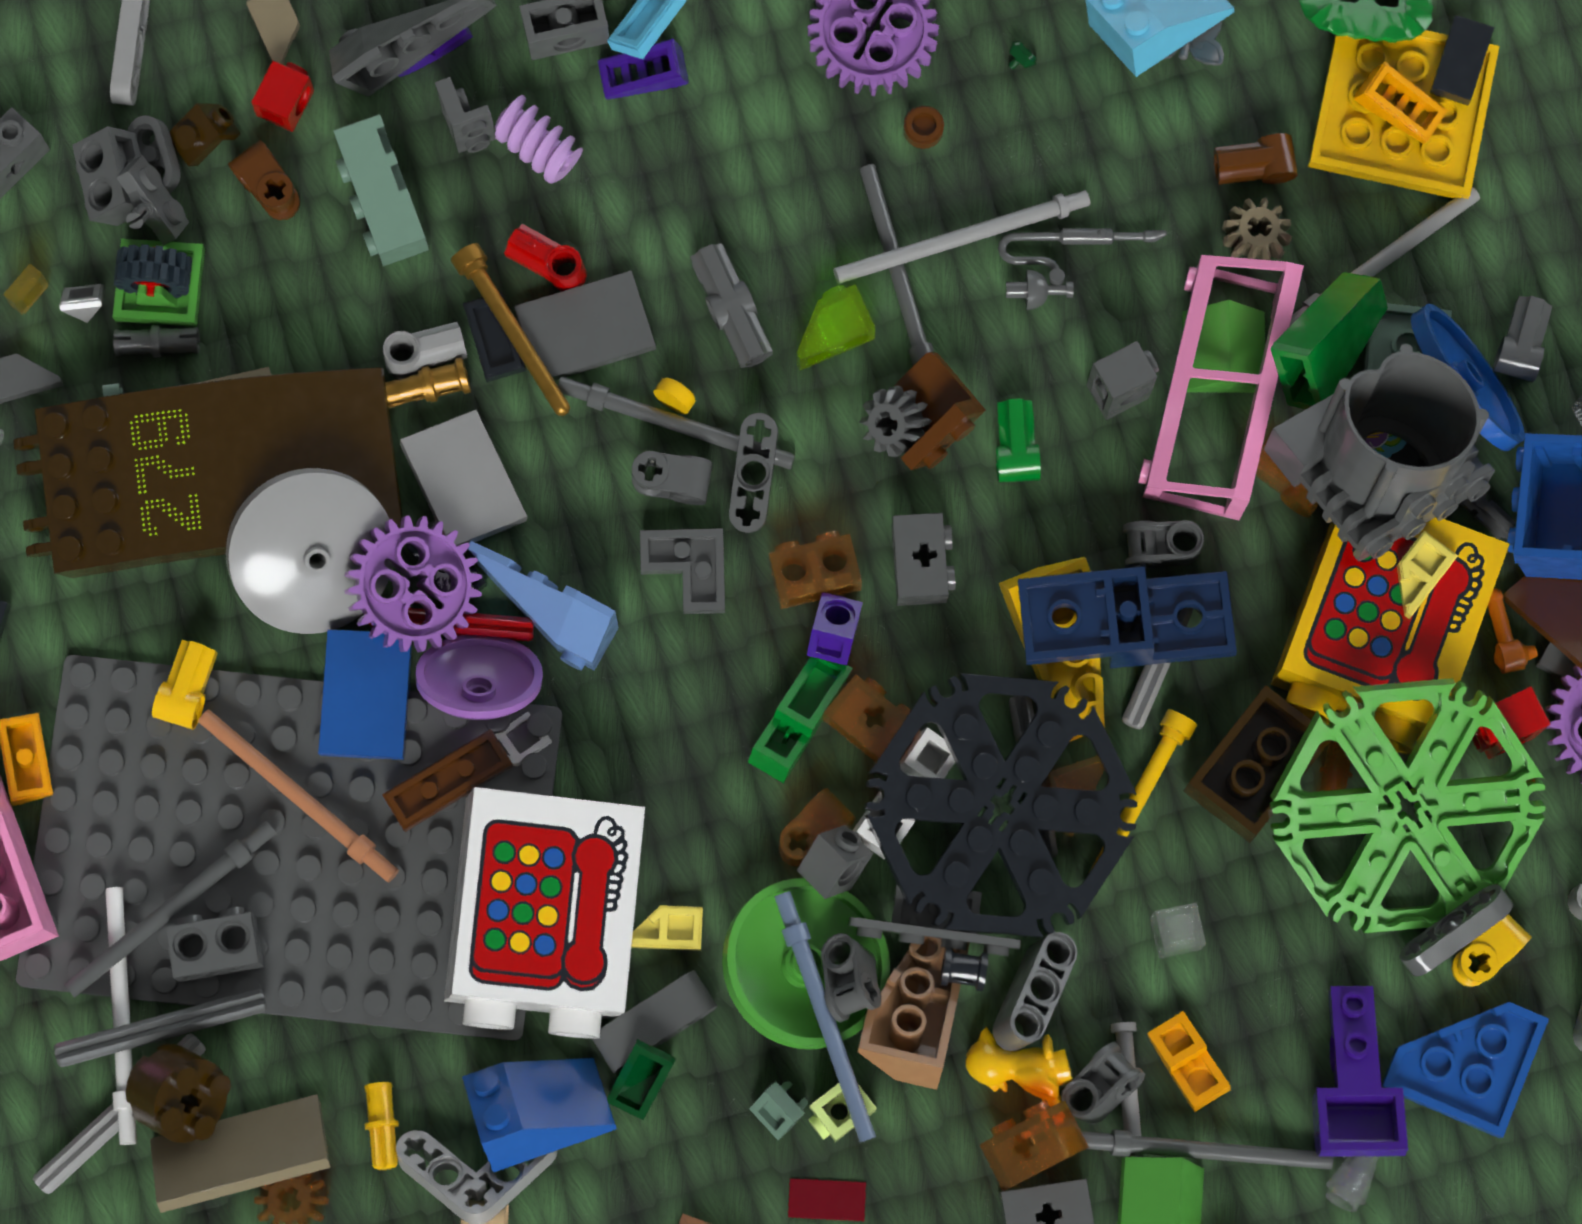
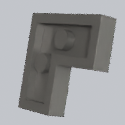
M723 528L640 530L641 575L682 574L684 614L725 613Z

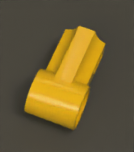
M181 641L168 680L160 685L152 707L153 718L192 730L196 728L204 709L206 697L203 693L218 654L216 650L193 641Z

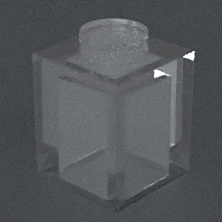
M1197 902L1157 910L1150 916L1159 959L1199 951L1206 945Z

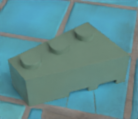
M378 114L333 130L343 157L335 160L343 183L352 181L356 194L349 196L357 220L365 217L370 230L362 233L370 256L379 254L384 267L428 251L429 248L399 169L395 153L387 137L381 115Z

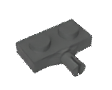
M143 155L130 161L116 177L133 205L132 212L126 217L127 223L133 221L129 227L139 229L145 222L164 246L175 240L188 225L189 221L185 217L183 207L177 200L172 198L163 185L159 172L149 165Z

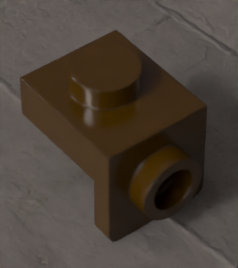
M197 103L169 131L173 146L188 166H198L223 140H236L241 135L234 125L232 114L222 105Z

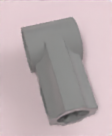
M458 322L412 334L406 331H397L390 334L385 339L383 345L386 369L390 375L397 379L416 375L418 370H421L424 366L431 368L454 362L455 358H467ZM399 350H408L413 354L406 361H397L392 358L394 353Z

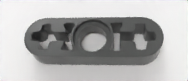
M764 413L749 415L743 421L740 429L729 518L732 525L744 533H754L760 530L766 523L779 432L775 421ZM757 421H764V426L766 429L771 430L770 437H763L761 451L770 450L769 458L766 459L758 454L744 456L745 447L754 450L755 439L754 436L748 434L749 427H756ZM757 461L765 467V479L758 485H749L742 478V469L748 462ZM739 488L749 492L764 491L762 500L754 497L753 509L760 512L759 520L753 519L750 526H744L743 519L737 517V510L745 509L747 496L738 497Z
M1500 885L1487 886L1407 943L1401 950L1399 959L1413 976L1424 975L1505 918L1511 911L1513 902Z

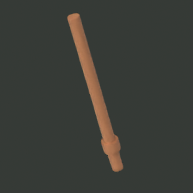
M208 709L201 715L198 722L342 843L348 849L347 854L359 864L365 863L388 883L395 878L399 869L375 850L377 846L364 834L357 835L211 710Z

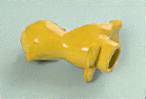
M986 1026L980 1032L978 1041L971 1046L966 1054L965 1064L969 1074L973 1079L988 1086L994 1092L998 1091L999 1088L1007 1092L1008 1085L1006 1081L1014 1080L1025 1091L1042 1099L1047 1106L1049 1126L1055 1129L1059 1127L1066 1113L1062 1105L1059 1086L1066 1085L1073 1080L1066 1050L1054 1052L1052 1039L1047 1034L1044 1035L1042 1048L1031 1047L1017 1051H1008L996 1043L992 1033Z

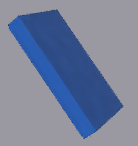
M328 629L318 750L320 756L404 760L412 642L408 651L400 652L399 640L397 639L391 647L386 648L383 646L385 637L383 633L371 639L369 638L370 631Z

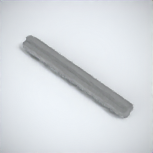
M192 1033L187 1034L177 1043L200 1056L206 1050L204 1044ZM113 1103L34 1175L33 1180L44 1193H52L119 1131L118 1111H113Z

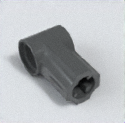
M1518 296L1507 334L1503 336L1495 357L1494 372L1531 383L1535 381L1543 360L1545 349L1541 346L1551 315L1552 305L1538 297Z

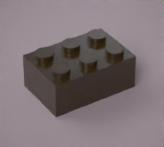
M1265 685L1191 779L1183 792L1251 843L1274 814L1270 809V803L1273 802L1271 794L1311 720ZM1326 740L1318 746L1304 774L1331 740Z

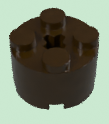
M178 1044L161 1045L157 1047L159 1051L152 1054L149 1058L143 1056L133 1067L125 1092L126 1101L131 1104L133 1111L131 1114L135 1120L163 1137L178 1143L191 1142L197 1139L200 1141L206 1140L212 1136L216 1123L224 1111L227 1094L231 1088V1081L228 1076L224 1075L222 1070L213 1062Z

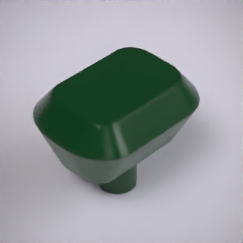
M1020 40L1012 42L1009 53L1014 58L1008 64L1012 70L1019 64L1026 69L1036 65L1037 57Z

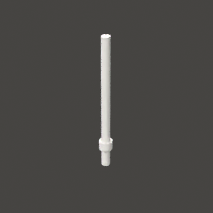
M122 887L105 889L109 947L125 935ZM125 956L110 969L113 1028L130 1024L127 956ZM132 1048L115 1053L117 1091L113 1092L112 1096L113 1111H118L120 1145L137 1144L136 1120L131 1114L133 1113L131 1104L126 1101L125 1094L127 1081L133 1069Z

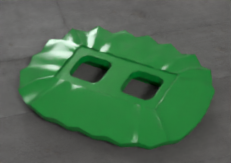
M1299 0L1305 18L1311 21L1318 29L1329 31L1336 36H1349L1353 39L1366 38L1374 42L1385 40L1391 43L1412 40L1425 32L1432 22L1433 5L1431 0H1397V7L1379 6L1375 3V0H1358L1356 3L1339 0Z

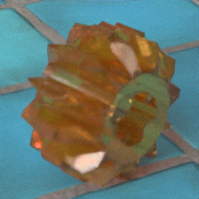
M312 1172L301 1175L299 1178L297 1176L278 1181L275 1184L260 1186L269 1192L267 1197H254L255 1204L268 1205V1208L257 1216L259 1221L264 1222L275 1217L271 1224H310L307 1219L312 1217L314 1220L322 1222L325 1216L314 1209L315 1205L329 1204L328 1197L315 1196L316 1192L326 1186L324 1180H316L309 1184L314 1174ZM293 1189H297L299 1192L296 1198L301 1201V1205L298 1209L290 1207V1212L287 1213L285 1211L287 1203L282 1200L283 1195L286 1192L294 1194Z

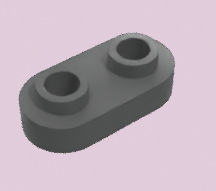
M147 115L140 116L132 121L127 131L135 132L140 155L144 156L149 165L153 166L160 176L165 170L162 183L170 194L179 184L181 171L169 129L159 119ZM155 133V140L150 144V137Z

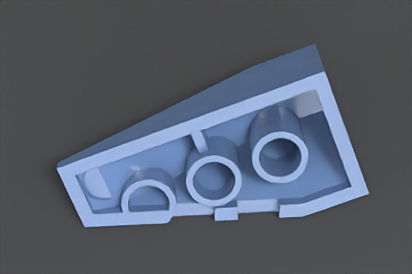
M470 541V546L467 549L470 557L478 559L476 564L513 604L533 621L534 626L554 648L562 653L560 659L577 670L582 671L584 666L595 671L619 628L615 610L567 585L563 592L558 591V586L548 580L549 578L546 575L535 570L534 572L529 571L526 576L520 573L521 566L513 560Z

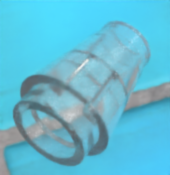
M1380 1156L1347 1157L1326 1183L1329 1188L1326 1192L1327 1199L1336 1206L1350 1212H1356L1360 1205H1365L1377 1166L1376 1163Z

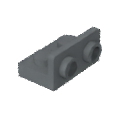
M450 77L435 82L441 109L458 153L464 151L473 153L487 148L490 142L496 139L488 105L471 110L463 88L455 90Z

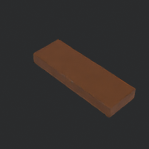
M489 729L385 792L382 796L404 832H407L469 794L474 787L479 788L512 768L513 763L492 729Z

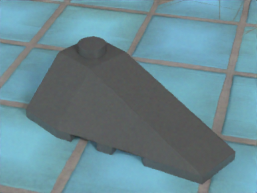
M448 0L363 26L359 29H352L344 33L339 38V43L329 50L332 77L337 84L369 97L495 8L497 4L494 0Z

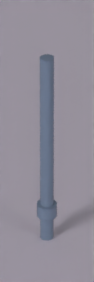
M791 891L779 894L774 898L785 926L782 934L787 947H792L859 1142L875 1138L876 1135L836 1020L830 1014L825 1002V989L808 943L811 936L806 922L801 923Z

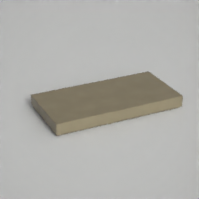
M317 1094L219 1120L216 1123L213 1135L206 1140L200 1141L197 1139L191 1142L178 1143L163 1136L150 1139L156 1203L160 1213L331 1168L321 1103Z

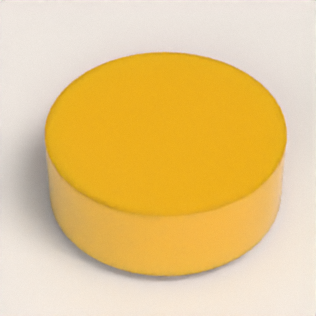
M662 378L653 391L655 397L662 404L679 414H688L696 402L694 394L686 386L671 378Z

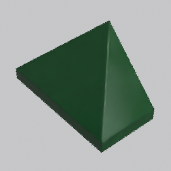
M637 1039L607 1096L608 1103L644 1120L676 1058Z

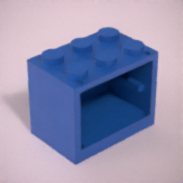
M1525 433L1524 447H1518L1516 452V470L1521 472L1520 487H1514L1512 493V511L1517 512L1516 528L1510 527L1508 543L1510 545L1508 552L1513 553L1515 563L1519 564L1526 577L1582 580V435Z

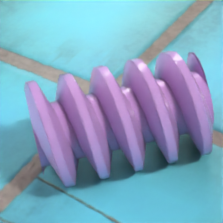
M520 95L503 110L497 119L495 138L501 143L507 142V147L511 152H520V160L523 162H532V170L536 173L544 172V180L550 184L564 178L580 158L583 148H579L574 152L571 150L575 138L571 135L560 141L559 137L563 130L560 125L548 131L547 127L551 120L548 115L536 121L534 118L539 109L536 105L524 111L522 108L526 102V97Z

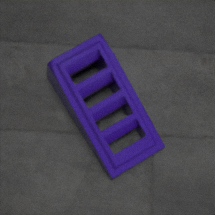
M674 39L654 44L643 59L620 53L598 60L604 97L607 100L689 84L683 50ZM669 58L671 70L666 72L663 59ZM653 61L655 75L649 76L647 62ZM634 64L637 65L639 79L633 81L630 66ZM621 67L624 82L621 85H617L614 68Z

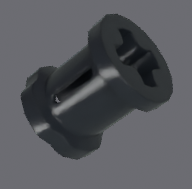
M945 948L940 985L947 986L948 983L975 986L976 991L983 992L987 975L988 953L972 956L954 953L951 948Z

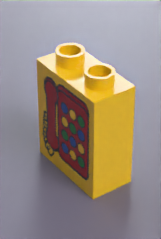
M1435 517L1428 521L1424 529L1413 538L1406 540L1404 537H1401L1394 541L1393 546L1379 558L1373 559L1369 556L1362 561H1358L1353 556L1355 548L1349 541H1341L1337 536L1339 529L1332 521L1270 685L1289 691L1286 701L1310 720L1318 711L1321 718L1326 723H1329L1330 720L1324 712L1323 705L1328 703L1334 712L1336 710L1344 711L1347 707V702L1342 695L1344 691L1350 692L1356 702L1361 703L1360 696L1353 688L1356 686L1453 678L1456 683L1461 681L1510 544L1445 519L1438 521ZM1426 531L1458 555V557L1412 617L1408 619L1404 616L1396 566L1421 533ZM1425 699L1386 702L1377 707L1375 720L1395 750L1399 753L1409 754L1412 752L1416 740L1418 741L1433 713V704Z

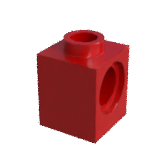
M272 61L251 101L256 116L293 132L314 93L308 72L291 62L282 65Z

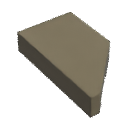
M247 1V7L271 60L284 65V59L292 41L295 40L300 28L290 1Z

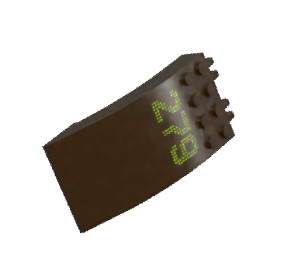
M381 367L287 373L202 382L35 409L38 434L13 440L15 450L31 451L38 448L40 450L41 460L22 462L16 465L17 475L21 476L43 475L47 516L23 521V529L31 533L49 530L50 542L34 543L27 546L26 554L28 557L52 555L54 573L70 578L225 555L231 523L243 502L268 480L298 469L322 468L348 475L369 489L385 509L389 519H392L399 529L403 517L384 369Z

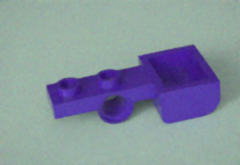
M1330 986L1328 991L1331 1023L1330 1066L1335 1075V1088H1317L1312 1098L1316 1154L1318 1157L1405 1156L1408 1152L1403 1088H1381L1373 986Z

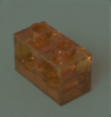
M838 531L827 532L815 538L816 542L800 545L799 541L785 542L777 545L775 552L769 553V565L780 609L818 601L821 599L822 592L839 596L861 590L862 579L850 534L840 536ZM835 554L841 556L845 560L846 565L840 571H830L823 565V560L827 556ZM790 564H797L805 570L806 574L798 581H790L783 576L782 571Z

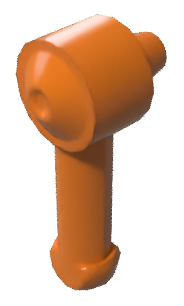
M1494 588L1487 607L1498 642L1494 653L1495 664L1499 667L1502 674L1524 670L1528 661L1537 657V649L1535 646H1525L1518 639L1514 640L1503 602L1502 591Z

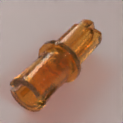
M1334 740L1329 742L1325 766L1319 769V772L1323 773L1320 791L1346 789L1348 779L1353 777V774L1349 772L1350 759L1339 743Z

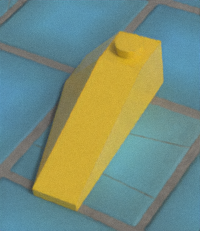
M1085 557L1038 567L998 583L1023 646L1024 637L1018 579L1091 572ZM1060 608L1053 613L1052 620L1058 627L1069 628L1075 624L1077 616L1069 608ZM1101 658L1032 665L1038 680L1059 682L1053 688L1051 698H1054L1057 690L1066 685L1070 689L1064 697L1065 705L1069 708H1075L1078 701L1085 698L1088 700L1087 707L1079 714L1080 718L1083 719L1087 715L1089 708L1094 706L1105 728ZM1083 735L1074 736L1071 741L1081 738Z

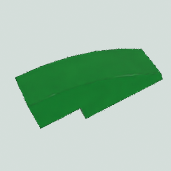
M810 657L777 707L770 723L754 745L748 763L784 784L837 698L853 668L849 665L846 666Z

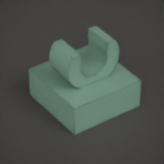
M790 1081L784 1082L781 1086L775 1082L749 1108L777 1140L783 1137L805 1114L803 1109L808 1104V1100L805 1097L799 1103H795L786 1093L793 1085Z

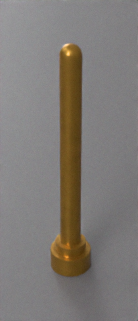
M478 243L462 248L451 258L455 269L459 275H465L467 280H473L554 412L559 416H565L570 410V405L486 272L488 269L486 264L487 256Z

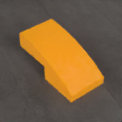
M1184 1011L1147 1033L1159 1057L1194 1112L1231 1090L1229 1082L1208 1053L1207 1045Z

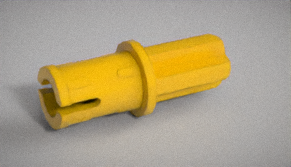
M376 1082L365 1085L368 1123L364 1124L365 1130L370 1132L372 1166L377 1170L392 1169L398 1164L395 1127L399 1126V1121L394 1120L393 1085L391 1082Z

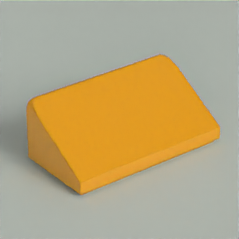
M39 712L0 719V745L11 805H22L53 795Z

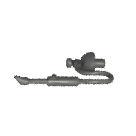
M1063 228L1060 232L1007 234L998 245L1000 257L1009 264L1046 265L1050 267L1049 282L1051 285H1048L1047 279L1041 273L1026 269L1025 282H1006V298H1025L1026 310H1033L1042 306L1046 302L1048 295H1066V298H1073L1074 294L1073 282H1066V285H1062L1065 274L1063 270L1059 269L1054 260L1042 256H1011L1006 251V246L1011 241H1060L1063 245H1112L1114 240L1156 242L1166 236L1168 232L1166 230L1113 232L1112 228Z

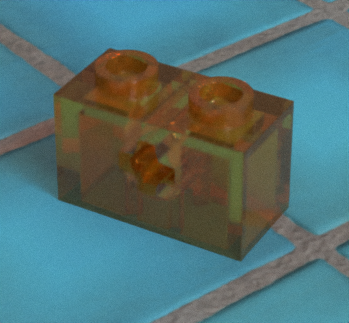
M855 675L824 711L823 720L876 762L910 709L902 703H899L897 707L884 697L887 693L885 689L872 678L867 677L865 680H862L858 675ZM866 713L872 717L877 713L882 714L881 724L883 727L877 724L871 728L866 726L868 718ZM921 728L919 729V731L917 732V734L915 735V737L913 738V740L911 741V743L909 744V746L912 744V742L914 741V739H915V738L917 737V735L920 733Z
M1047 1100L1042 1101L1023 1111L1027 1118L1026 1120L1016 1124L1014 1118H1011L991 1128L990 1130L994 1137L979 1144L1003 1191L1089 1148L1066 1101L1051 1107Z

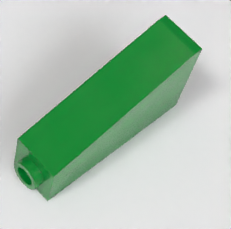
M1343 272L1273 343L1270 349L1288 406L1308 409L1333 395L1339 381L1347 377L1388 308L1381 279L1368 275Z

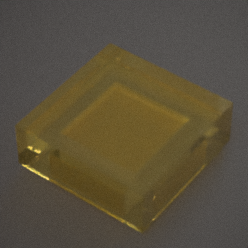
M29 264L3 295L11 307L23 315L48 288V282L38 269Z

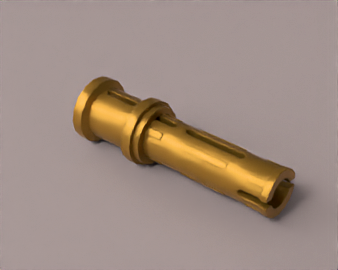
M462 357L455 358V363L433 369H430L429 366H424L421 370H418L416 375L385 382L388 408L421 399L432 403L438 401L439 396L463 391L465 394L471 393L470 382Z

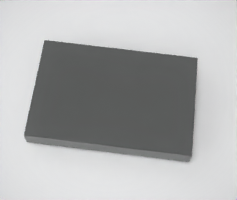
M632 270L514 306L519 325L554 381L562 376L568 377L656 350L655 341Z

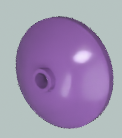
M460 635L451 641L446 639L442 641V647L436 649L430 647L423 653L416 666V686L422 697L440 711L463 719L490 720L513 714L531 703L542 687L543 671L537 656L524 645L508 638Z

